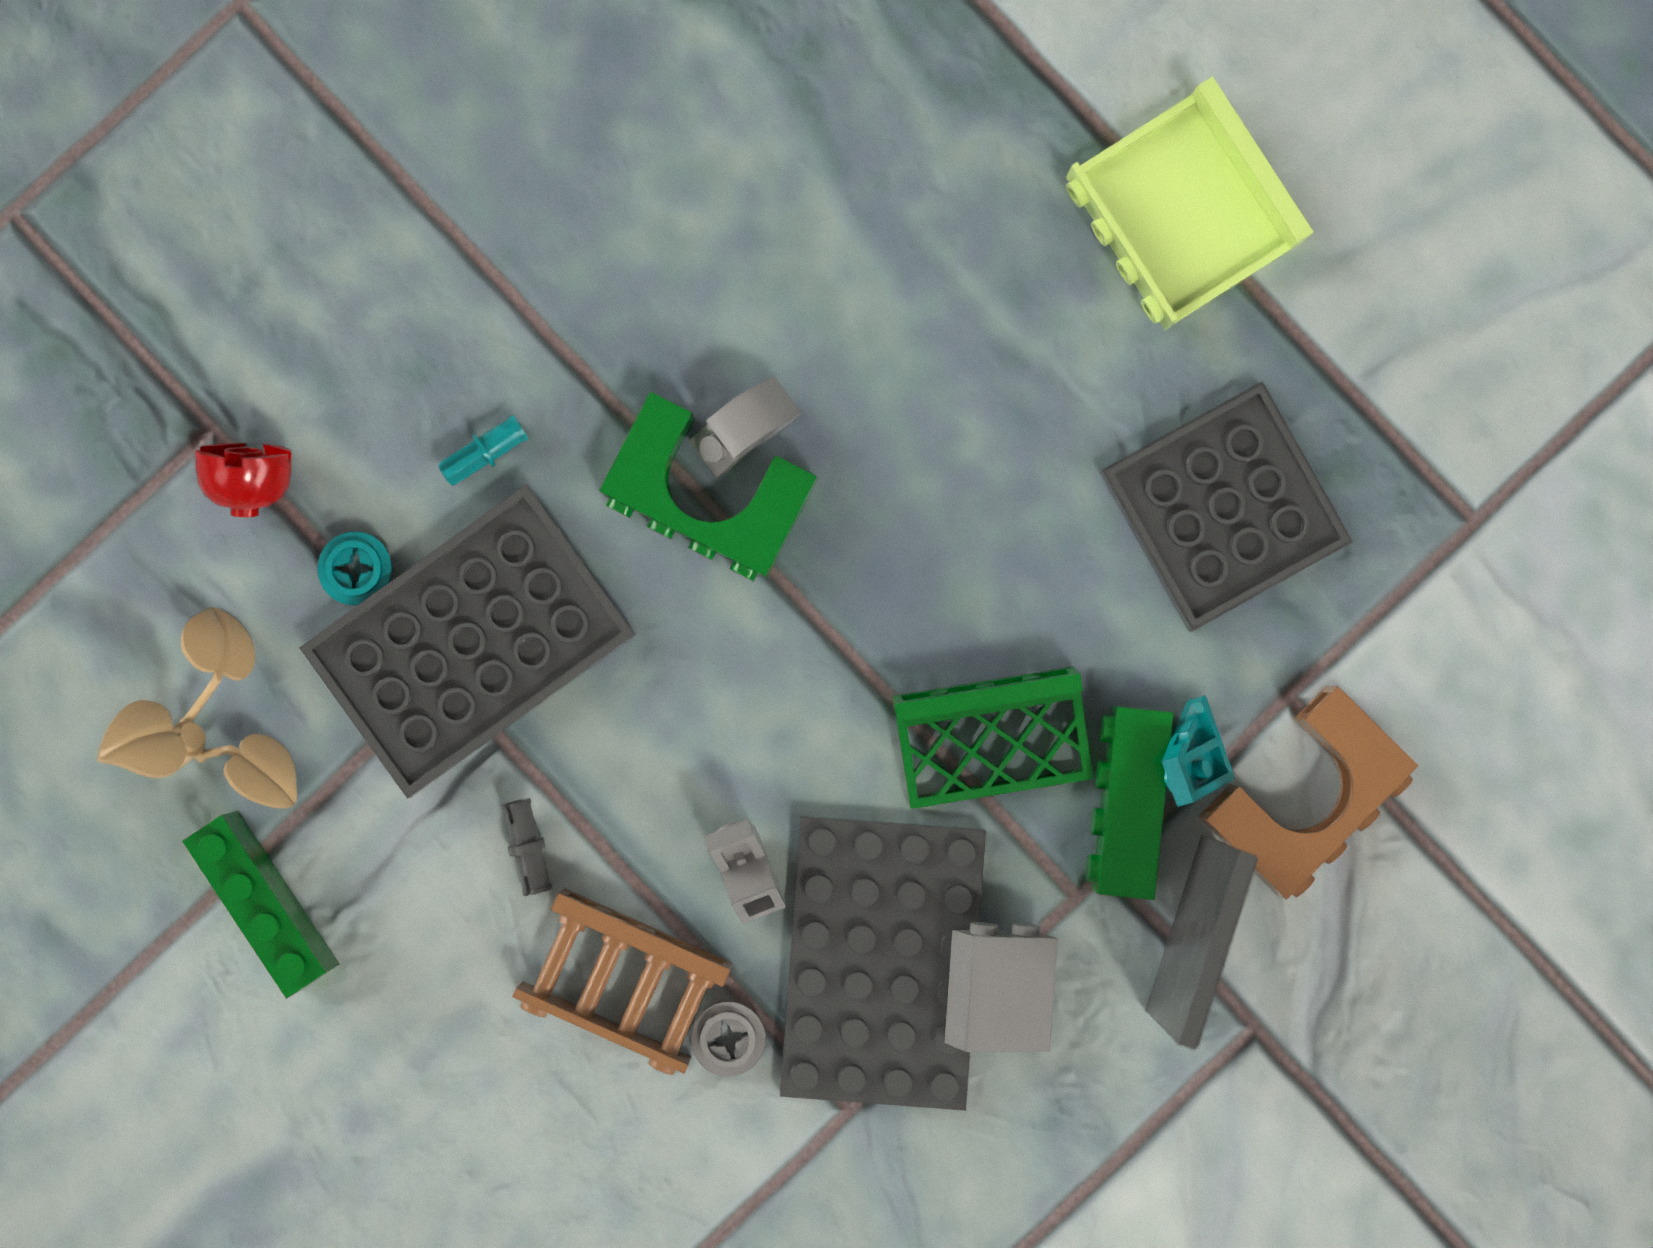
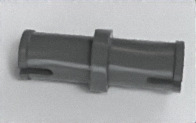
M531 798L519 799L501 805L512 844L508 846L510 856H515L523 888V896L535 895L552 889L542 852L546 845L544 837L538 836L531 807Z

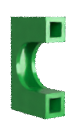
M650 391L599 489L600 493L609 498L605 506L628 518H631L634 511L649 518L650 521L647 527L669 539H672L675 532L690 539L691 542L688 548L712 561L716 553L733 561L729 569L753 582L757 574L767 579L817 482V476L775 455L753 499L738 515L719 522L700 521L686 515L677 507L672 498L669 487V474L674 458L695 418L692 412Z

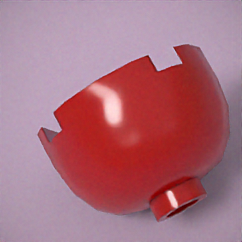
M218 443L201 446L200 450H195L198 485L204 496L214 504L230 508L231 516H259V508L274 505L285 495L290 485L292 471L291 449L272 444H263L265 452L263 453L262 449L245 447L246 443Z

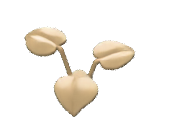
M209 607L193 616L185 624L181 633V648L187 660L200 671L213 672L211 681L189 712L178 724L173 726L170 713L159 703L139 700L128 704L113 718L107 727L99 747L97 761L125 768L141 776L165 778L180 770L193 759L203 763L208 758L229 755L232 758L224 765V775L236 792L248 800L264 806L279 809L291 808L297 801L296 772L291 755L280 742L267 735L251 734L240 742L239 749L233 745H227L206 750L204 748L205 733L199 725L193 723L195 717L220 684L223 675L232 680H243L252 671L255 663L253 641L244 626L227 612Z

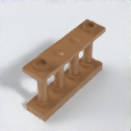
M564 888L558 893L551 908V911L560 914L558 921L562 925L534 986L523 981L515 989L512 997L522 1001L520 1007L528 1013L543 1018L549 1013L650 1058L648 1064L660 1072L674 1075L676 1070L685 1074L691 1056L679 1051L706 989H712L714 983L723 987L733 963ZM587 926L603 933L601 940L605 943L577 1005L551 993L578 932H584ZM630 945L646 953L644 959L647 963L621 1022L618 1024L594 1013L621 950L626 951ZM672 964L688 971L686 978L690 981L665 1038L661 1043L638 1033L637 1029L664 969L669 970Z

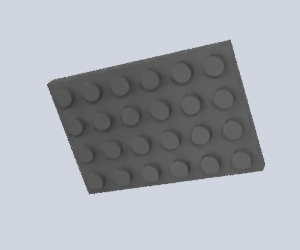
M525 484L303 644L299 649L408 799L430 785L636 634L533 491Z
M801 816L780 1097L966 1111L970 1052H964L944 1042L952 930H970L971 922H980L986 840L985 829Z

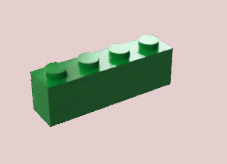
M1111 706L1110 715H1103L1100 742L1107 743L1105 761H1098L1095 777L1096 789H1102L1100 808H1093L1091 816V835L1097 836L1096 854L1088 855L1086 865V881L1093 882L1092 890L1097 894L1155 900L1166 793L1165 770L1161 761L1171 740L1173 712Z
M239 811L218 816L182 841L286 999L340 965Z

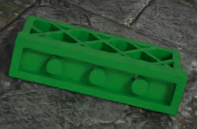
M1074 666L892 696L910 808L915 809L1093 779L1081 692H1083L1081 674ZM1071 700L1073 717L1062 732L1042 718L1053 703ZM1041 705L1036 713L1027 708L1031 706ZM1020 709L1032 718L1017 739L997 726V723L1007 710ZM996 712L991 720L982 715ZM973 716L986 725V727L970 747L950 732L961 718ZM950 720L945 728L936 723ZM1038 723L1058 736L1043 757H1040L1023 745ZM928 724L938 731L940 735L926 754L910 744L907 727ZM1074 728L1077 743L1068 737ZM992 730L1012 744L997 765L977 752ZM946 738L966 751V754L952 772H949L931 759ZM1066 742L1079 752L1081 769L1061 772L1049 762L1062 744ZM1018 749L1038 762L1027 778L1015 779L1003 770ZM911 753L921 759L915 768L913 767ZM974 757L993 771L982 785L970 787L959 779L958 776L971 758ZM927 764L947 778L936 793L918 795L916 778ZM1044 768L1052 772V774L1040 775ZM999 775L1007 780L994 783ZM953 783L960 787V789L948 790Z

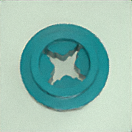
M346 532L333 538L323 548L318 560L317 570L319 581L331 598L346 605L357 606L389 583L394 568L391 564L389 550L376 537L363 532ZM357 549L360 563L374 567V570L360 574L359 581L355 583L353 582V575L347 574L345 571H338V567L353 564Z

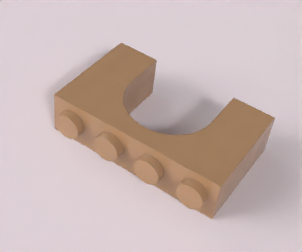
M1326 686L1294 718L1331 755L1340 774L1341 786L1338 801L1332 812L1323 821L1306 829L1289 830L1283 828L1239 786L1229 784L1197 816L1222 842L1256 855L1258 861L1254 873L1276 895L1286 900L1291 895L1298 897L1303 894L1315 880L1312 874L1324 862L1330 864L1343 854L1348 846L1344 841L1356 829L1362 831L1369 827L1380 814L1377 808L1389 796L1395 798L1406 790L1413 780L1410 774L1418 767L1338 686Z

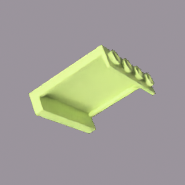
M1213 76L1199 84L1192 95L1082 165H1079L1078 162L1073 164L1066 176L1069 182L1066 184L1069 196L1079 208L1085 206L1094 220L1091 222V228L1096 238L1103 246L1110 245L1119 259L1116 261V267L1127 284L1131 285L1134 283L1144 298L1141 300L1144 312L1154 324L1160 322L1164 330L1297 247L1314 233Z

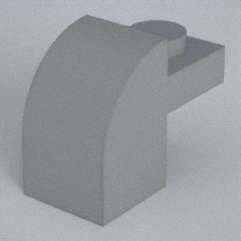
M774 376L751 387L719 409L706 420L708 424L691 438L689 442L715 478L729 471L751 450L777 436L802 413Z
M749 819L739 823L725 824L716 832L704 836L709 853L721 872L731 905L742 924L786 907L762 841L755 826L751 825Z

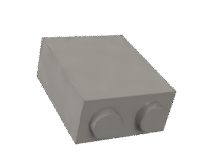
M971 922L970 930H952L944 1043L964 1052H1050L1058 938L1040 933L1039 925L1027 923H1013L1012 931H999L998 924Z

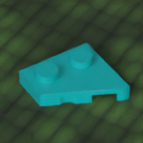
M1206 695L1190 699L1186 702L1161 761L1165 770L1166 786L1173 793L1177 807L1194 803L1235 779Z

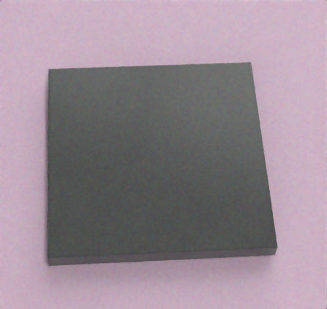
M1263 381L1100 471L1102 478L1189 632L1198 629L1353 542Z
M1204 835L1200 837L1145 1009L1178 1045L1193 1050L1199 1047L1258 861L1257 856Z

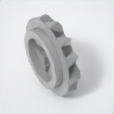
M718 1001L701 1012L695 1021L691 1033V1045L696 1059L706 1070L719 1076L731 1077L749 1071L757 1064L765 1048V1027L755 1010L748 1008L739 1001ZM722 1020L726 1021L732 1032H747V1034L742 1035V1038L736 1040L734 1057H732L731 1050H728L725 1043H709L721 1036Z

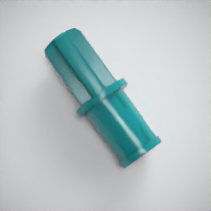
M511 415L509 419L480 437L474 434L472 436L474 441L442 460L438 467L446 481L451 486H455L488 464L494 467L496 465L494 460L509 452L523 441L529 440L514 415Z

